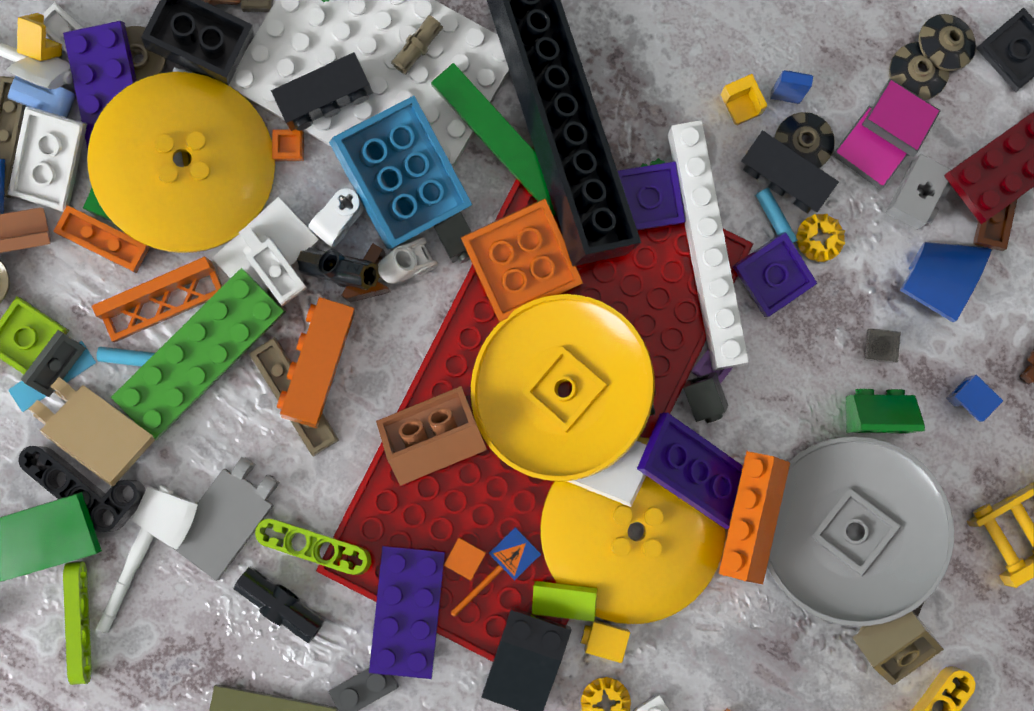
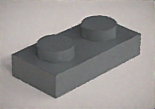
M57 330L21 380L26 385L50 397L54 392L51 385L58 377L63 379L86 348L65 333Z
M369 668L330 689L328 692L338 711H359L394 691L399 685L393 675L369 673Z

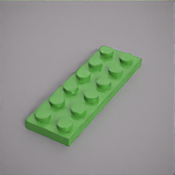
M241 268L111 398L136 424L153 435L156 441L286 311Z

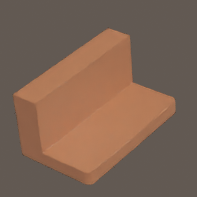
M40 207L0 214V253L51 244L44 208Z

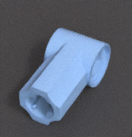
M17 76L13 79L8 94V99L66 118L76 97L73 92L62 87L47 89Z

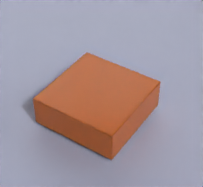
M273 129L272 159L275 161H304V131Z
M458 538L444 566L472 580L486 552Z

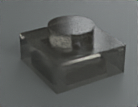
M868 329L864 360L897 363L901 332Z

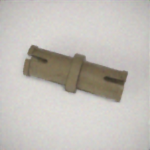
M428 15L419 29L413 35L407 37V43L391 61V64L398 71L406 75L416 60L428 52L427 47L443 29V26L440 25L441 23Z

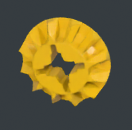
M813 214L800 224L796 234L798 240L796 242L799 250L805 257L813 261L825 262L840 254L845 245V230L842 229L839 220L830 217L828 214ZM818 227L823 234L832 233L825 240V246L822 245L821 241L809 240L818 234Z
M609 677L595 679L586 686L582 693V711H604L603 707L592 706L602 701V690H605L610 700L619 701L610 706V711H630L631 698L629 692L616 679Z

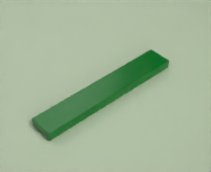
M452 63L431 82V86L537 202L546 199L555 217L556 214L536 152L462 71Z

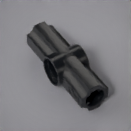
M309 247L307 250L301 251L297 258L298 270L301 273L333 281L340 287L353 286L368 290L370 287L376 286L380 278L378 274L379 266L374 262L345 256L335 249L323 251Z
M251 566L239 577L233 588L259 607V612L268 620L279 626H285L307 643L311 642L325 622L323 618L299 602V597L280 584H274Z

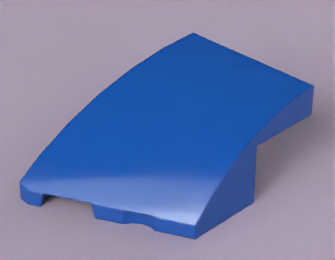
M924 242L908 268L911 272L900 291L951 322H955L971 297L992 250L985 247Z

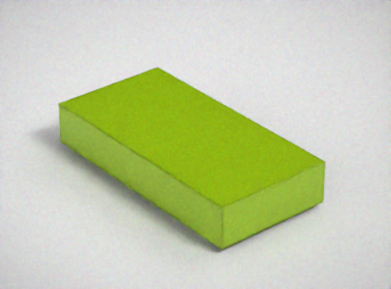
M535 581L533 586L532 614L594 622L597 588Z

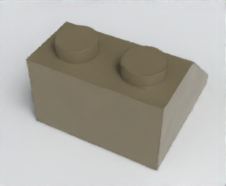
M914 611L891 622L873 626H862L858 634L852 637L872 667L891 685L896 684L944 650Z

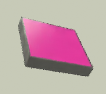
M890 78L862 125L914 157L921 148L941 110Z
M869 105L832 155L875 187L882 190L908 154L862 125L872 108Z

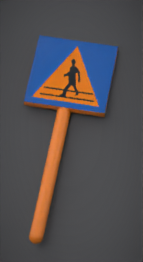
M516 527L489 552L490 556L499 565L451 611L452 616H456L503 569L515 581L541 555Z

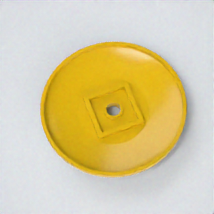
M161 73L146 77L129 85L119 92L103 109L94 125L88 145L87 161L90 182L94 194L106 215L119 229L134 240L146 246L167 252L194 253L206 251L231 241L239 235V231L244 229L261 213L269 198L274 180L275 160L272 159V140L257 110L232 87L214 78L196 73ZM178 152H186L191 156L192 160L188 166L179 167L173 161L174 155Z
M561 294L542 297L514 310L507 319L501 321L492 330L482 345L474 365L471 380V403L474 418L483 439L490 449L515 470L528 476L548 481H572L590 477L607 469L621 459L632 448L644 430L654 399L655 379L653 365L648 349L638 331L614 308L601 301L580 295ZM565 381L571 382V394L561 398L558 395L559 385Z
M639 437L637 441L647 445L649 438ZM648 476L645 477L631 507L570 482L554 481L546 497L541 516L542 550L546 564L555 582L558 584L597 588L595 616L615 623L644 624L655 622L672 616L686 608L710 583L718 568L724 548L725 528ZM635 522L641 523L644 528L643 536L638 540H632L628 536V528Z

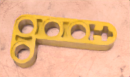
M954 666L945 667L940 671L911 711H932L934 703L939 700L943 702L942 711H961L974 693L976 686L974 677L960 668ZM955 677H957L958 682H960L958 688L956 687L955 683L952 682ZM946 691L947 694L951 695L952 697L949 698L943 695L942 693Z

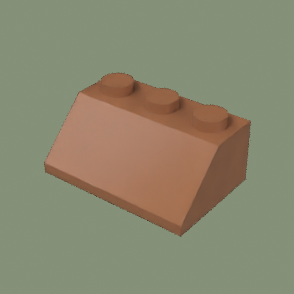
M462 386L376 421L387 460L400 486L487 450Z

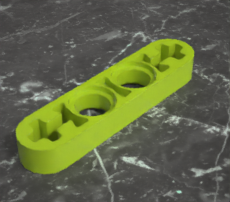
M275 519L262 520L256 527V539L265 547L352 575L364 574L371 566V556L362 547ZM273 527L275 532L286 534L284 540L274 537L269 539V536L265 534L266 528ZM298 533L306 537V546L300 551H296L292 547V539ZM329 542L334 546L335 553L330 560L326 561L320 556V548L324 543ZM358 552V558L363 561L361 566L356 565L353 569V563L341 560L342 554L356 556Z
M83 561L67 562L63 569L67 678L70 685L88 684L91 679L92 664L87 567Z

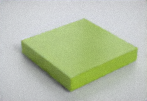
M16 296L0 319V359L22 374H25L56 331L60 330L67 335L69 329L21 297Z

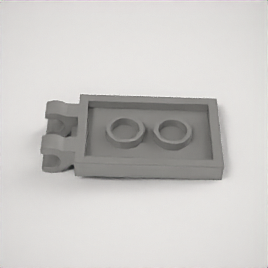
M247 457L240 458L232 473L227 469H223L197 503L198 506L191 527L185 539L176 550L215 581L221 578L256 531L257 525L264 520L274 505L267 499L280 483L271 475H266L258 488L245 480L256 465Z

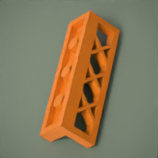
M204 256L92 305L95 316L103 319L111 341L117 342L206 303L222 287V284L212 261ZM210 275L216 290L205 295L195 292L199 280ZM191 284L189 289L184 286ZM180 289L188 292L182 305L175 307L167 304L172 291ZM193 295L198 296V298L191 300ZM163 296L162 301L156 299ZM152 301L160 304L154 317L146 319L139 316L145 303ZM165 307L170 308V310L163 313ZM135 308L134 313L128 312L129 310ZM122 313L132 316L127 329L117 333L111 318ZM137 319L143 321L141 323L136 324Z

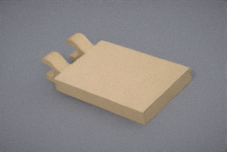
M58 377L51 385V388L55 390L54 393L66 401L59 411L54 414L39 400H36L29 410L34 413L33 416L45 424L40 430L45 437L113 487L155 439L153 435L86 386L82 385L75 391L67 382Z

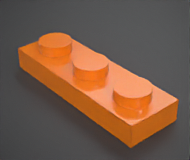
M68 205L53 230L54 233L135 273L138 272L150 249L149 246L134 240L127 234Z

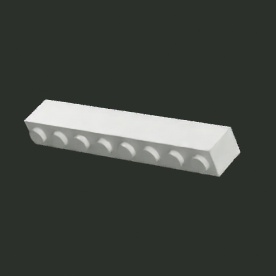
M702 120L671 125L668 140L672 161H676L685 216L684 224L712 370L716 371L743 366L749 361Z

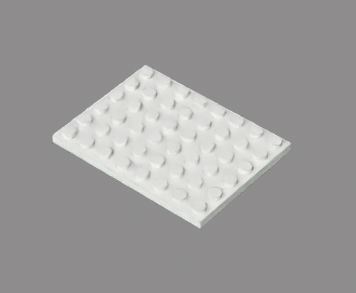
M276 0L246 49L229 86L250 102L284 120L271 90L355 52L373 94L368 95V99L358 105H352L351 103L340 108L341 111L335 116L329 118L323 116L314 120L313 124L303 131L331 146L329 142L332 137L415 96L454 168L474 132L431 86V82L454 63L484 97L492 103L510 71L497 34L435 0H329V2H323L322 0ZM430 15L441 23L440 25L443 26V29L427 47L428 52L425 55H421L408 73L404 75L391 64V61L407 43V37L413 35L426 17Z

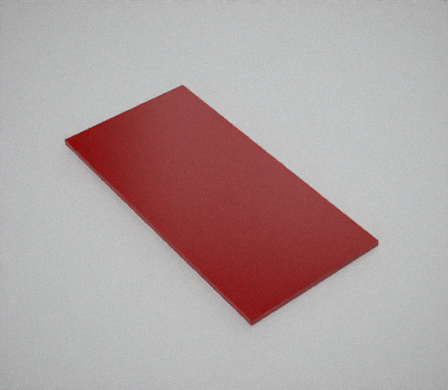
M517 179L495 221L537 202ZM555 216L554 219H555V221H556V223H557V225H558V228H559V230H560V226H559L557 217ZM684 223L638 230L641 243L629 254L576 266L583 284L561 293L590 297L609 305L622 314L643 339L650 354L654 371L655 391L653 405L655 415L649 416L646 426L640 435L642 438H650L660 413H671L707 340ZM723 229L734 284L738 274L732 266L748 256L754 243ZM473 264L397 412L462 386L473 413L471 380L474 365L486 338L500 323ZM569 381L562 382L558 387V395L561 398L569 396L572 392V384ZM483 439L487 448L486 451L400 486L387 460L383 443L381 442L333 536L335 539L366 549L371 556V566L368 571L361 575L347 574L320 564L316 572L376 602L382 546L445 552V564L458 538L467 541L485 551L486 554L472 580L444 566L437 634L493 662L511 607L532 613L533 586L535 581L556 583L544 558L540 531L544 503L554 481L534 478L515 470L502 461ZM516 527L541 555L515 581L503 569L456 616H452L451 611L499 565L490 556L489 552ZM331 543L322 558L326 561L330 560L335 553L334 546ZM358 552L356 556L342 554L341 560L352 562L353 569L356 565L361 566L363 561L358 558ZM538 615L567 625L569 621L568 618Z

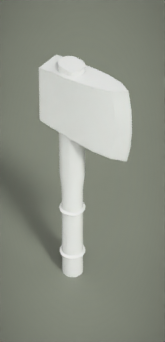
M0 42V56L15 62L6 71L47 89H57L73 82L69 62L58 57L39 61L17 53V48Z
M160 485L159 489L153 487L146 488L132 519L141 528L129 552L120 578L116 581L117 584L104 612H102L103 615L97 625L99 631L109 632L153 537L177 550L191 527L198 504L174 495L173 490Z

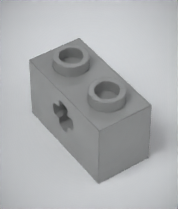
M923 154L918 155L911 162L886 214L917 230L927 223L931 224L939 211V208L936 207L939 198H944L951 188V184L944 175L952 169ZM920 188L925 191L923 194L924 196H926L925 198L919 196L921 191L918 190Z

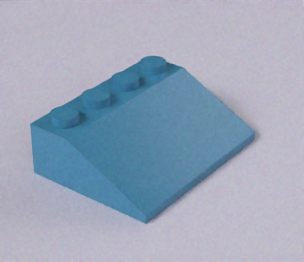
M415 96L332 137L329 142L387 250L394 248L472 205Z

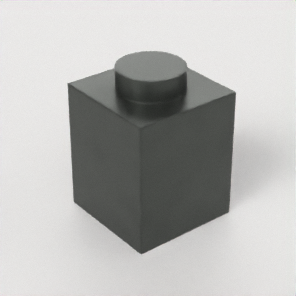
M461 212L434 226L452 263L456 261L464 263L470 260L460 237L470 233L471 230Z
M716 371L688 380L685 383L683 389L696 422L705 419L706 423H710L723 417V413L728 408V403Z

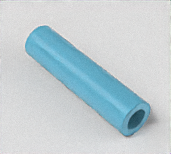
M766 188L757 193L755 196L776 234L779 235L786 232L792 243L798 241L770 189Z
M99 347L97 350V361L142 367L155 353Z

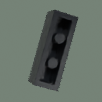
M355 52L271 90L279 110L291 131L307 129L313 124L314 120L323 116L325 118L335 116L341 111L340 108L351 103L352 105L363 103L368 99V95L373 94Z
M763 130L741 160L745 164L743 171L757 180L760 176H763L771 182L768 187L782 197L787 192L796 199L793 204L807 214L811 209L818 212L839 183L838 180Z

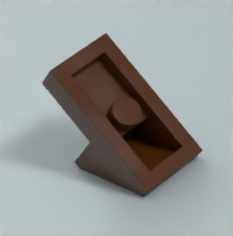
M372 243L363 260L371 261L378 265L386 256V253L381 247ZM377 282L376 286H372L368 290L347 286L341 296L351 303L388 294L391 291L387 286Z

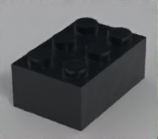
M160 0L141 39L145 49L195 73L214 78L229 86L246 49L254 37L252 24L202 0Z

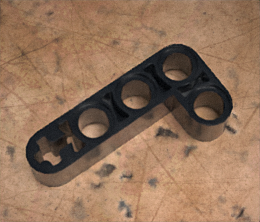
M28 446L19 455L18 462L22 470L57 499L77 494L84 490L87 491L90 500L86 506L94 529L98 532H113L121 529L137 510L146 491L143 484L137 480H120L113 487L111 486L105 494L48 447ZM38 460H39V461H40L43 465H45V466L36 465V464H37V462H38ZM62 471L66 476V482L62 487H59L56 478L58 473ZM128 485L134 492L133 498L129 502L125 501L122 495L124 488ZM107 510H110L113 514V522L110 526L105 525L103 522V514Z

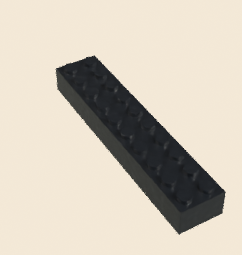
M487 0L572 267L629 254L641 243L561 0Z

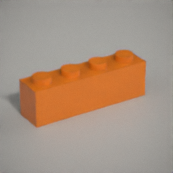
M321 297L318 298L316 305H310L306 321L310 322L307 334L301 333L296 350L301 351L297 363L291 362L287 373V379L291 380L288 391L282 390L277 403V408L281 409V418L318 428L355 315L353 307Z
M746 451L719 574L747 582L763 584L790 462L774 456Z

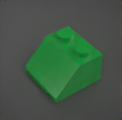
M855 389V394L846 396V433L909 434L925 431V424L916 396L905 395L904 389L886 390V395H874V389Z

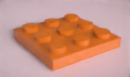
M546 199L535 202L460 237L499 322L507 319L514 310L528 302L546 296L559 295L583 284L576 266L572 267L564 239Z

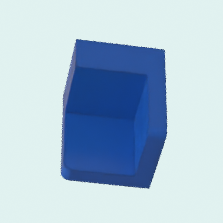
M978 375L966 377L946 397L954 407L963 406L979 422L985 421L1003 402Z

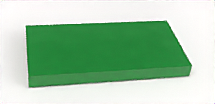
M82 492L0 517V582L95 555L102 551Z

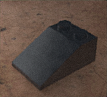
M511 607L481 698L518 711H543L572 631L571 627Z

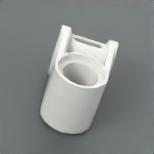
M344 188L339 190L326 206L315 215L308 228L331 248L335 247L342 241L348 230L364 211V206L359 196L351 189ZM346 199L354 205L351 210L343 205Z
M420 238L408 244L398 246L379 262L378 272L383 280L392 284L425 275L437 268L439 264L436 260L432 259L426 248V239Z

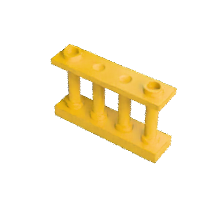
M1034 482L993 506L985 504L973 511L974 517L966 521L971 527H981L984 525L1007 563L1005 566L1007 570L999 574L1005 586L1017 588L1034 578V549L1032 550L1033 555L1027 559L1018 558L995 518L1011 510L1034 548V523L1022 505L1023 501L1034 496Z

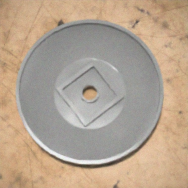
M841 437L827 440L807 448L789 461L790 467L767 567L778 586L792 601L820 619L840 625L858 627L884 624L901 618L918 608L932 595L942 581L952 557L954 522L945 492L932 472L921 461L900 447L867 437ZM854 523L862 525L865 529L864 537L858 541L851 540L846 534L847 528Z

